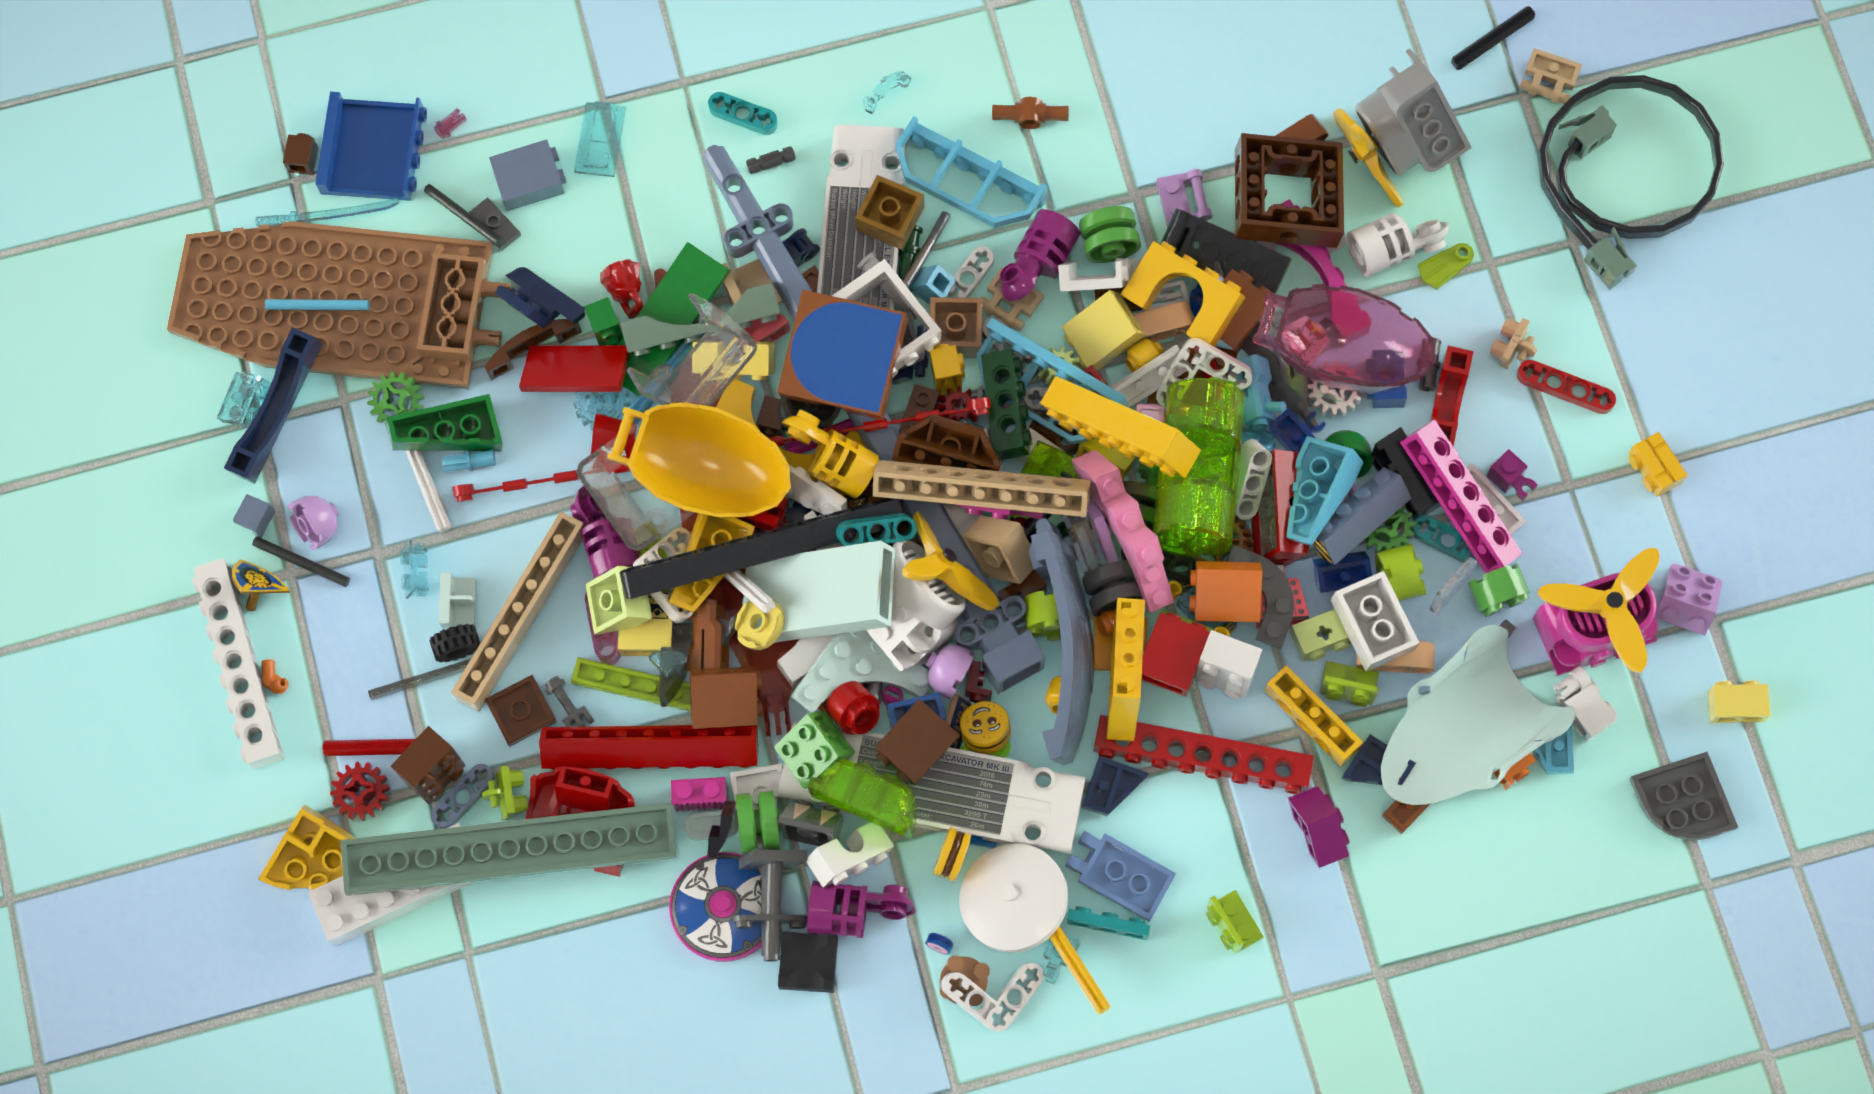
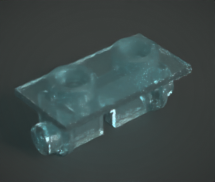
M409 540L400 551V564L404 565L401 588L405 590L406 599L413 592H416V596H426L427 591H429L428 572L418 571V568L428 567V551L423 543H416L412 547V540Z

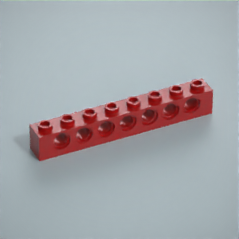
M1100 715L1093 750V752L1098 753V756L1100 755L1108 759H1113L1114 756L1123 757L1126 762L1140 764L1141 761L1152 763L1151 766L1159 769H1167L1168 766L1178 768L1179 772L1185 774H1194V771L1205 773V777L1211 779H1221V776L1232 778L1231 781L1237 784L1253 782L1258 783V786L1263 789L1273 790L1275 787L1284 788L1285 792L1295 795L1308 790L1314 755L1137 722L1134 741H1130L1127 746H1120L1115 740L1107 739L1108 716ZM1152 741L1156 744L1157 748L1154 751H1146L1142 747V743ZM1172 746H1179L1183 750V754L1176 757L1171 755L1168 749ZM1198 751H1205L1209 754L1210 759L1202 762L1196 758L1195 754ZM1232 756L1237 764L1233 767H1228L1224 765L1222 758ZM1258 761L1262 764L1263 770L1254 772L1250 769L1249 763ZM1284 766L1289 769L1290 775L1281 777L1277 774L1276 768Z

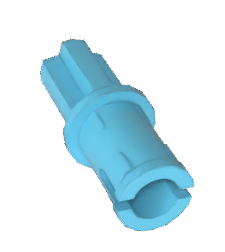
M493 449L472 453L468 450L465 454L444 456L442 458V465L446 472L462 469L473 471V468L496 466Z

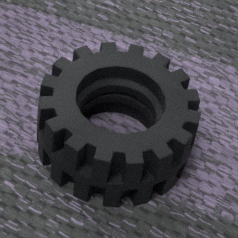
M460 624L456 627H449L446 630L443 629L440 633H435L429 640L435 660L440 663L444 661L445 663L450 662L451 660L456 661L459 658L463 659L467 655H472L480 645L479 636L473 624Z

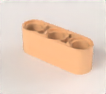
M1187 301L1148 310V312L1144 311L1133 314L1146 334L1141 339L1148 338L1152 342L1186 334L1187 329L1194 321L1189 302Z
M1419 641V645L1413 652L1376 667L1371 671L1434 672L1435 645L1431 642ZM1356 653V667L1364 669Z

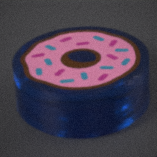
M929 933L925 941L929 948L945 955H949L954 946L950 939L937 933Z

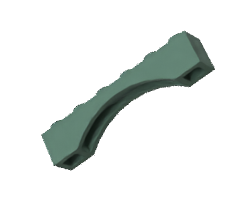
M769 283L747 289L729 310L716 318L702 323L676 325L661 322L649 316H642L620 322L628 353L634 352L635 356L650 353L649 347L659 345L662 350L676 346L675 341L685 338V342L689 343L700 340V334L710 332L712 337L726 333L725 327L735 325L736 330L750 327V321L761 319L762 323L777 320L776 314L781 312L774 285Z

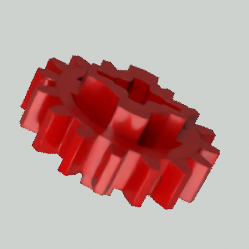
M359 761L355 762V768L353 769L349 765H345L346 772L344 774L339 771L336 773L340 778L339 781L331 782L336 790L331 791L330 795L333 798H337L332 804L336 808L341 807L339 809L341 815L344 816L348 813L350 820H354L356 815H358L361 821H365L366 814L374 818V810H384L381 802L389 801V798L384 794V792L391 790L388 785L384 784L388 778L385 775H380V768L375 767L372 770V765L369 762L365 764L364 768ZM365 775L374 778L376 783L367 782ZM360 787H363L365 790L361 791V795L358 796L355 792H359ZM344 799L348 801L353 800L355 808L347 805Z

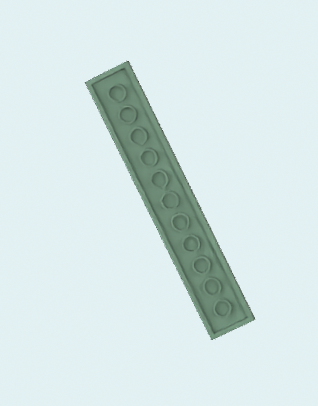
M671 803L341 840L345 896L677 858Z

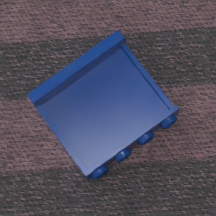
M330 91L315 183L320 194L411 201L412 192H416L417 178L414 177L415 169L420 167L418 148L419 145H423L424 133L421 130L422 122L427 120V108L423 106L421 99L416 97L415 104L343 99L340 92Z

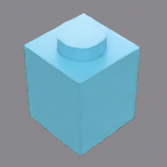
M937 264L923 267L910 289L929 304L930 297H946L956 280Z

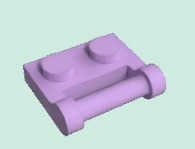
M1192 169L1187 173L1156 179L1167 227L1176 208L1206 221L1212 218L1211 209L1207 207L1203 191L1201 169ZM1184 184H1192L1198 209L1197 212L1191 213Z

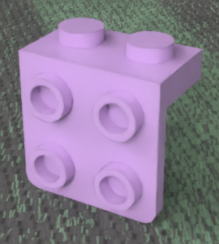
M1671 564L1664 593L1656 608L1655 618L1705 636L1717 611L1722 581L1712 575L1692 570L1686 566Z

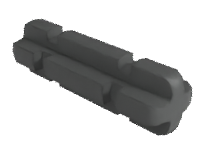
M792 146L782 148L780 152L775 150L760 155L758 159L755 157L747 159L746 166L749 173L753 174L760 172L759 169L761 168L766 170L782 165L783 161L786 163L794 161L796 156Z

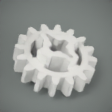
M1334 361L1333 367H1329L1325 362L1323 363V370L1316 367L1313 372L1315 376L1309 375V401L1315 402L1313 410L1322 409L1321 416L1331 412V418H1335L1336 413L1339 412L1342 417H1345L1346 409L1354 412L1355 404H1360L1361 397L1358 395L1363 393V388L1359 387L1362 379L1354 378L1356 370L1347 371L1348 364L1346 363L1340 368L1337 361ZM1324 379V385H1321L1320 388L1317 389V385L1320 382V380ZM1352 391L1351 397L1345 401V395Z

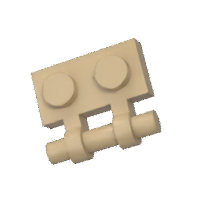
M1534 48L1524 73L1534 77L1533 81L1522 79L1519 88L1528 91L1529 95L1535 96L1537 94L1549 98L1552 103L1557 104V102L1565 104L1571 95L1561 92L1562 88L1573 90L1582 64ZM1544 80L1556 84L1555 88L1551 89L1540 85V81Z
M1001 267L987 287V291L993 295L991 300L984 296L980 297L982 298V308L986 314L994 315L1003 320L1009 328L1013 327L1021 331L1025 326V322L1020 320L1018 316L1022 313L1030 318L1044 299V294L1033 288L1028 295L1017 301L1004 299L1001 293L1000 273L1003 269ZM1001 301L1013 307L1010 312L999 307Z

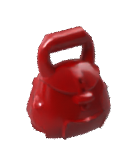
M626 259L609 264L600 272V283L612 296V299L620 303L628 318L634 319L644 307L638 294L642 285L640 281V263ZM633 299L635 305L630 309L629 301Z

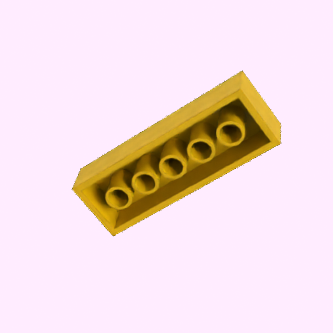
M1057 376L1053 379L1040 402L1048 410L1046 414L1059 421L1058 425L1070 432L1076 429L1079 431L1078 434L1090 441L1093 438L1099 439L1098 443L1110 450L1113 447L1119 448L1118 451L1130 459L1134 456L1139 457V461L1150 468L1157 465L1160 467L1159 470L1170 477H1174L1177 474L1186 478L1201 452L1178 429Z

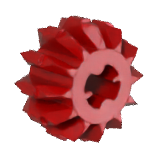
M960 385L955 393L951 388H948V396L940 395L939 401L941 403L937 405V409H939V412L954 410V407L957 409L960 406H963V409L969 408L968 401L978 397H971L972 390L970 388L964 393ZM970 411L941 416L971 425L970 421H978V416H973V412Z

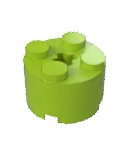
M1412 544L1391 548L1375 554L1376 572L1378 574L1384 571L1399 602L1426 595L1425 584L1422 579L1420 580V574L1424 573L1423 565L1420 558L1416 559Z
M1044 590L1027 595L1024 598L1026 604V631L1030 630L1034 638L1043 636L1047 637L1048 641L1061 640L1054 591L1050 595H1044Z

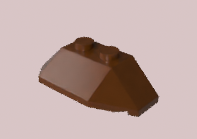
M934 414L929 415L899 433L892 460L899 462L999 471L1001 462L983 428Z

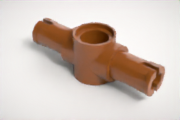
M1023 97L1020 99V103L1016 102L1015 105L993 104L992 120H1015V123H1019V126L1022 128L1037 129L1041 127V123H1046V121H1069V106H1048L1040 98Z

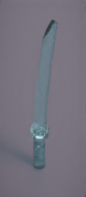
M395 198L369 204L303 213L290 211V214L256 216L255 225L256 227L265 224L272 226L282 225V222L289 221L309 222L354 216L390 209L399 204V200Z

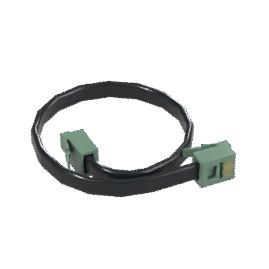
M1646 75L1608 77L1574 94L1549 120L1537 155L1540 183L1543 192L1558 217L1588 249L1584 259L1585 263L1609 290L1618 285L1623 277L1627 278L1634 273L1637 267L1626 253L1620 237L1624 239L1658 238L1691 224L1715 196L1724 167L1720 132L1704 106L1679 86ZM1642 88L1672 98L1695 116L1710 141L1713 173L1706 194L1690 212L1663 225L1627 226L1602 218L1576 199L1567 183L1566 169L1569 160L1575 154L1580 159H1583L1609 140L1617 126L1615 121L1609 116V111L1603 105L1590 114L1579 116L1559 125V130L1569 126L1580 127L1573 131L1568 143L1569 147L1562 155L1556 173L1557 191L1550 179L1547 150L1554 129L1577 105L1607 90ZM1575 215L1593 229L1612 234L1616 242V248L1606 237L1598 242Z

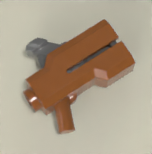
M705 599L692 616L688 618L693 621V644L687 649V672L696 669L729 668V643L731 636L738 632L735 630L737 616H733L730 621L725 620V606L718 605V600Z

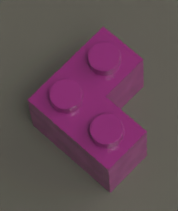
M1316 786L1288 798L1293 818L1304 833L1309 855L1319 868L1349 856L1346 845H1349L1350 841L1346 831L1341 828V823H1344V819L1338 807L1334 808L1329 794L1324 795L1320 788Z

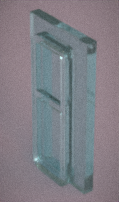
M601 101L586 102L574 173L615 177L626 106Z

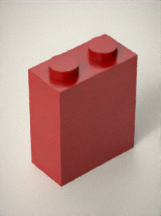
M1159 613L1142 657L1141 680L1187 697L1210 631H1207V628L1202 624L1196 622L1189 624L1181 621V618L1173 613H1166V615Z

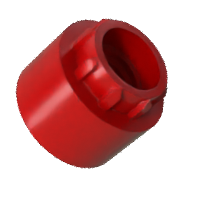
M845 682L838 686L829 696L826 703V712L844 733L849 735L865 734L871 731L878 723L880 715L879 702L860 682Z

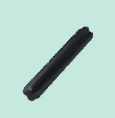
M1530 6L1524 7L1453 56L1451 64L1456 70L1462 69L1532 21L1536 15L1535 11Z

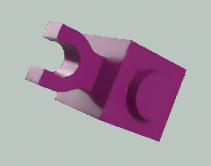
M1510 449L1491 465L1486 475L1505 494L1513 487L1516 495L1522 501L1528 495L1523 491V486H1528L1532 491L1538 486L1534 480L1524 477L1528 466Z

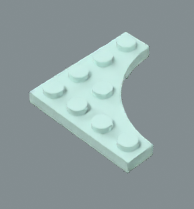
M866 630L835 634L791 697L812 713L838 686L849 681L888 683L910 693L915 698L924 696L931 685L927 677L929 671L919 665L901 672Z

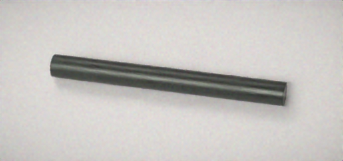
M431 184L425 186L424 192L494 245L499 246L503 242V238L441 191Z
M256 536L253 540L252 546L339 585L347 587L350 582V577Z

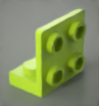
M1326 661L1319 694L1325 695L1326 699L1332 701L1350 700L1353 705L1366 707L1367 704L1372 705L1379 689L1377 687L1379 672L1371 670L1365 672L1362 668Z
M1236 890L1220 899H1217L1215 895L1209 899L1206 916L1213 927L1217 925L1222 933L1220 939L1227 950L1232 949L1233 953L1237 954L1264 938Z

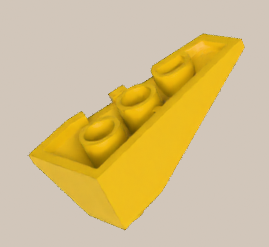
M698 513L685 552L752 535L755 526L735 517L718 518ZM726 574L674 587L668 603L694 613Z

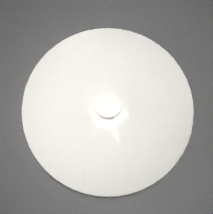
M1021 843L1004 844L981 855L967 871L960 889V911L966 927L976 939L987 947L1007 953L1027 951L1048 940L1060 926L1068 905L1066 879L1057 863L1039 848Z

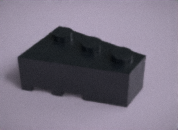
M1402 427L1375 443L1372 451V465L1377 472L1385 467L1401 475L1412 498L1405 504V509L1407 512H1412V519L1415 521L1416 518L1418 519L1422 515L1430 514L1439 508L1441 504L1400 442L1407 435Z

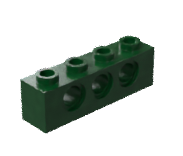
M1011 348L981 354L986 397H989L991 405L988 419L992 447L1000 461L1030 455L1029 445H1032V436L1030 430L1026 428V421H1029V412L1027 406L1023 404L1026 388L1024 381L1020 380V372H1023L1021 357H1017ZM1010 376L1006 383H1000L1003 377ZM1013 400L1009 407L1003 408L1005 402ZM1010 425H1016L1013 431L1006 432Z

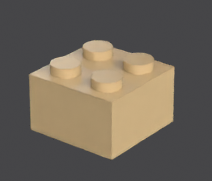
M981 515L962 535L968 549L973 554L986 577L1021 584L1033 570L1028 551L1030 543L1024 533V528L1018 522Z

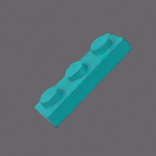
M1076 906L1075 910L1069 909L1067 924L1146 941L1148 940L1151 926L1145 924L1143 919L1130 917L1129 921L1118 919L1119 915L1110 912H1102V915L1093 914L1091 909Z

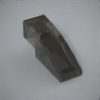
M673 623L672 647H661L659 677L661 707L669 705L687 676V664L691 645L693 644L694 623Z

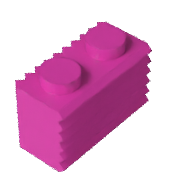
M725 777L671 780V804L677 813L680 810L682 812L685 810L687 812L690 810L694 812L696 809L698 811L701 809L703 811L706 809L710 811L712 808L714 810L717 808L721 810L724 807L725 801H728V783Z

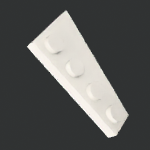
M789 465L791 489L785 497H789L801 503L804 507L811 508L823 515L847 509L846 498L820 480L816 483L812 481L807 471L800 466L795 469Z

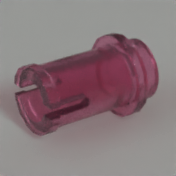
M455 108L441 122H436V126L433 128L440 138L451 137V132L467 121L463 113L459 114L461 111L458 108Z

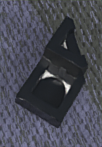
M726 800L721 813L720 826L712 825L708 836L707 856L715 857L723 847L733 821L736 802Z

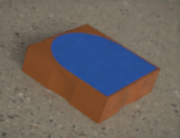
M802 289L777 393L782 398L817 406H833L847 413L883 421L892 388L893 369L900 355L909 319L907 314L901 311Z

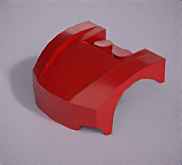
M567 766L556 767L555 771L540 773L537 776L534 774L530 778V798L525 819L635 807L632 795L620 786L619 781L610 776L590 769ZM624 865L594 868V871L620 877Z

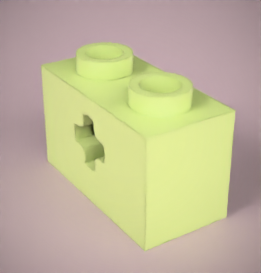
M1335 609L1294 624L1290 630V635L1302 661L1307 659L1316 661L1324 657L1327 651L1334 649L1335 652L1348 648L1351 642ZM1319 632H1321L1323 636L1328 635L1327 640H1324L1323 637L1318 638Z

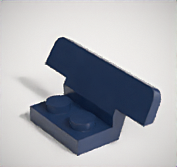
M519 267L505 275L520 286L518 290L512 287L509 291L500 285L495 292L508 305L543 329L560 314L575 325L586 315L585 308L526 267Z

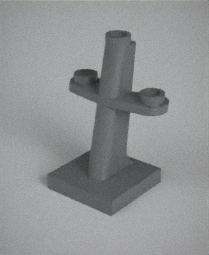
M752 850L739 858V870L760 871L761 914L737 915L733 917V923H736V928L738 929L752 928L753 923H761L762 956H764L765 962L780 961L781 923L789 924L790 929L805 928V923H807V915L781 914L782 870H792L807 861V850Z

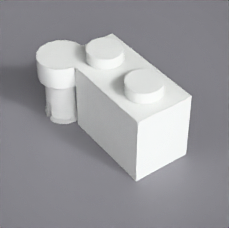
M1578 666L1569 672L1570 676L1553 685L1556 694L1561 691L1554 700L1559 707H1574L1575 718L1572 724L1587 743L1611 727L1617 720V717L1615 716L1616 711L1609 702H1604L1599 695L1600 690L1595 682L1590 679L1582 667Z

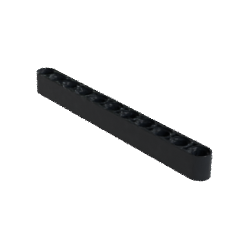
M885 498L624 569L619 574L626 599L637 598L840 542L836 536V529L843 521L896 513L906 514L903 499ZM903 520L899 522L897 527L907 524L908 521ZM874 525L870 530V534L882 531V525ZM854 528L847 529L844 532V540L855 538L856 530Z

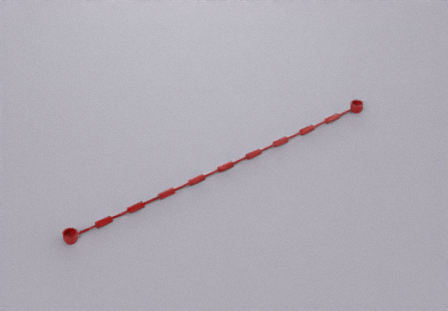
M989 397L976 398L968 401L969 408L939 412V409L915 413V417L887 421V418H884L883 421L878 419L865 421L862 426L838 430L835 427H829L822 430L828 432L833 429L838 433L864 429V432L888 429V425L915 420L918 423L931 414L945 416L970 411L973 412V416H982L989 414L991 405ZM783 435L768 438L775 442L778 447L785 446V442L796 440L793 437L784 438ZM620 463L605 465L604 469L580 473L577 470L554 473L553 477L527 481L526 478L502 482V486L474 490L473 484H462L453 486L452 489L457 502H466L473 500L472 495L501 489L504 492L527 489L528 485L549 481H554L555 484L579 480V476L603 472L606 475L630 472V468Z

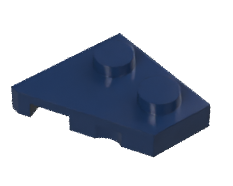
M1099 755L1081 808L1107 817L1147 778L1148 773Z

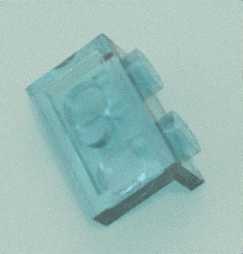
M235 371L217 419L223 423L242 425L248 429L260 409L271 383L258 374Z

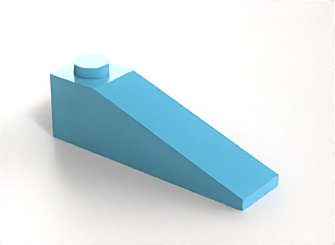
M1306 437L1296 459L1295 468L1297 469L1296 482H1293L1292 489L1294 498L1293 506L1290 507L1286 536L1288 539L1312 546L1352 488L1364 463L1354 449L1313 437Z

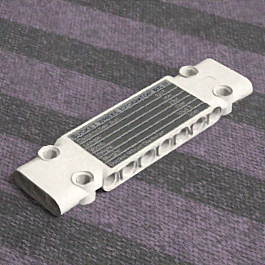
M847 124L834 126L830 174L827 176L817 293L832 296L864 274L865 271L863 269L859 270L857 265L873 251L877 254L876 258L880 262L885 259L898 275V248L856 231L855 217L877 175L904 186L903 172L896 151V143L904 129ZM905 144L904 147L902 148V149H903V152H904V156H905V147H906V144ZM841 161L848 163L844 167H839L836 165L838 162ZM895 164L898 168L891 170L887 166ZM880 286L875 287L856 300V302L895 310V302Z
M794 721V722H793V725H792V728H793L798 722ZM842 730L840 732L854 749L855 753L847 760L833 763L809 788L804 789L785 763L783 765L778 797L797 801L803 800L813 803L818 807H833L840 810L839 812L944 833H947L949 828L952 827L962 833L971 834V838L1000 844L1021 843L1036 848L1069 854L1072 852L1086 777L1055 772L1047 767H1031L1030 764L1018 760L949 748L915 786L911 782L906 785L895 775L898 772L897 769L891 764L886 767L875 757L878 753L875 750V746L885 735L872 732L861 735H849ZM1040 776H1047L1050 778L1051 783L1047 787H1040L1036 784V780ZM818 787L827 789L826 796L821 799L813 796L814 790ZM1036 828L1040 831L1041 835L1036 840H1029L1025 836L1026 831Z

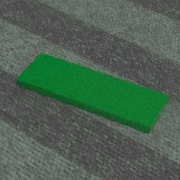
M687 241L636 318L649 316L669 324H695L730 273V270ZM624 336L618 345H626ZM685 338L676 340V346L661 350L659 345L649 347L650 353L635 356L634 352H630L623 386L637 396H640Z

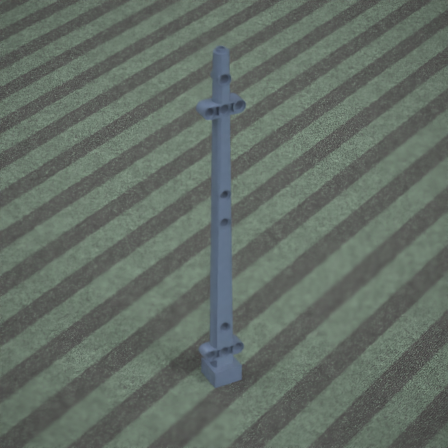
M716 144L711 145L704 151L702 160L739 223L728 229L724 234L726 252L733 258H740L755 251L795 321L802 289L812 290L779 238L793 228L792 210L788 205L778 203L763 211L725 147ZM734 185L740 187V189L736 192H731L728 190L731 186ZM781 215L788 217V219L784 222H778L775 220L778 216ZM762 227L765 229L761 234L753 233L755 228ZM735 239L742 241L739 246L730 245L731 241ZM885 412L884 418H887V421H891L889 416ZM847 413L854 427L862 426L865 421L877 420ZM894 424L888 425V429L864 432V429L857 430L866 448L878 454L879 460L895 461L892 460L899 433ZM903 499L906 514L913 519V515L919 511L931 527L941 549H951L957 556L956 562L969 569L998 598L999 606L993 611L985 610L965 598V609L961 613L965 622L961 623L956 629V645H961L970 650L978 647L981 648L984 653L982 655V669L986 671L985 674L997 695L1042 671L1046 658L1030 630L1021 634L1017 628V625L1021 624L1025 619L1026 604L1023 599L1018 596H1011L1003 601L1000 600L942 503ZM916 532V536H917V538L919 539L921 545H922L923 548H924V545H923V543H922V540H921V538H920L918 532ZM1011 606H1017L1020 608L1021 613L1017 616H1011L1007 613V609ZM987 619H994L998 625L993 629H988L983 623ZM967 631L973 633L975 638L970 642H965L960 638V635Z

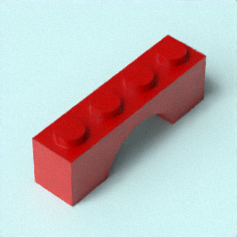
M1448 345L1443 357L1430 422L1436 420L1454 447L1461 402L1474 351Z

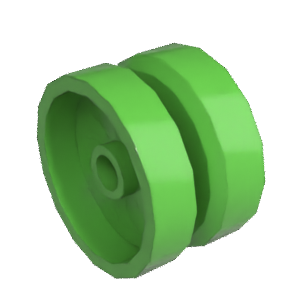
M1125 206L1105 207L1095 210L1080 219L1078 225L1081 237L1085 240L1083 247L1088 261L1094 263L1115 262L1116 258H1127L1140 250V236L1135 229L1137 223L1131 208Z
M773 790L759 792L757 796L759 809H753L752 796L749 793L735 794L742 855L758 849L757 835H762L764 850H780L779 833L781 828L778 823L779 810L775 806Z

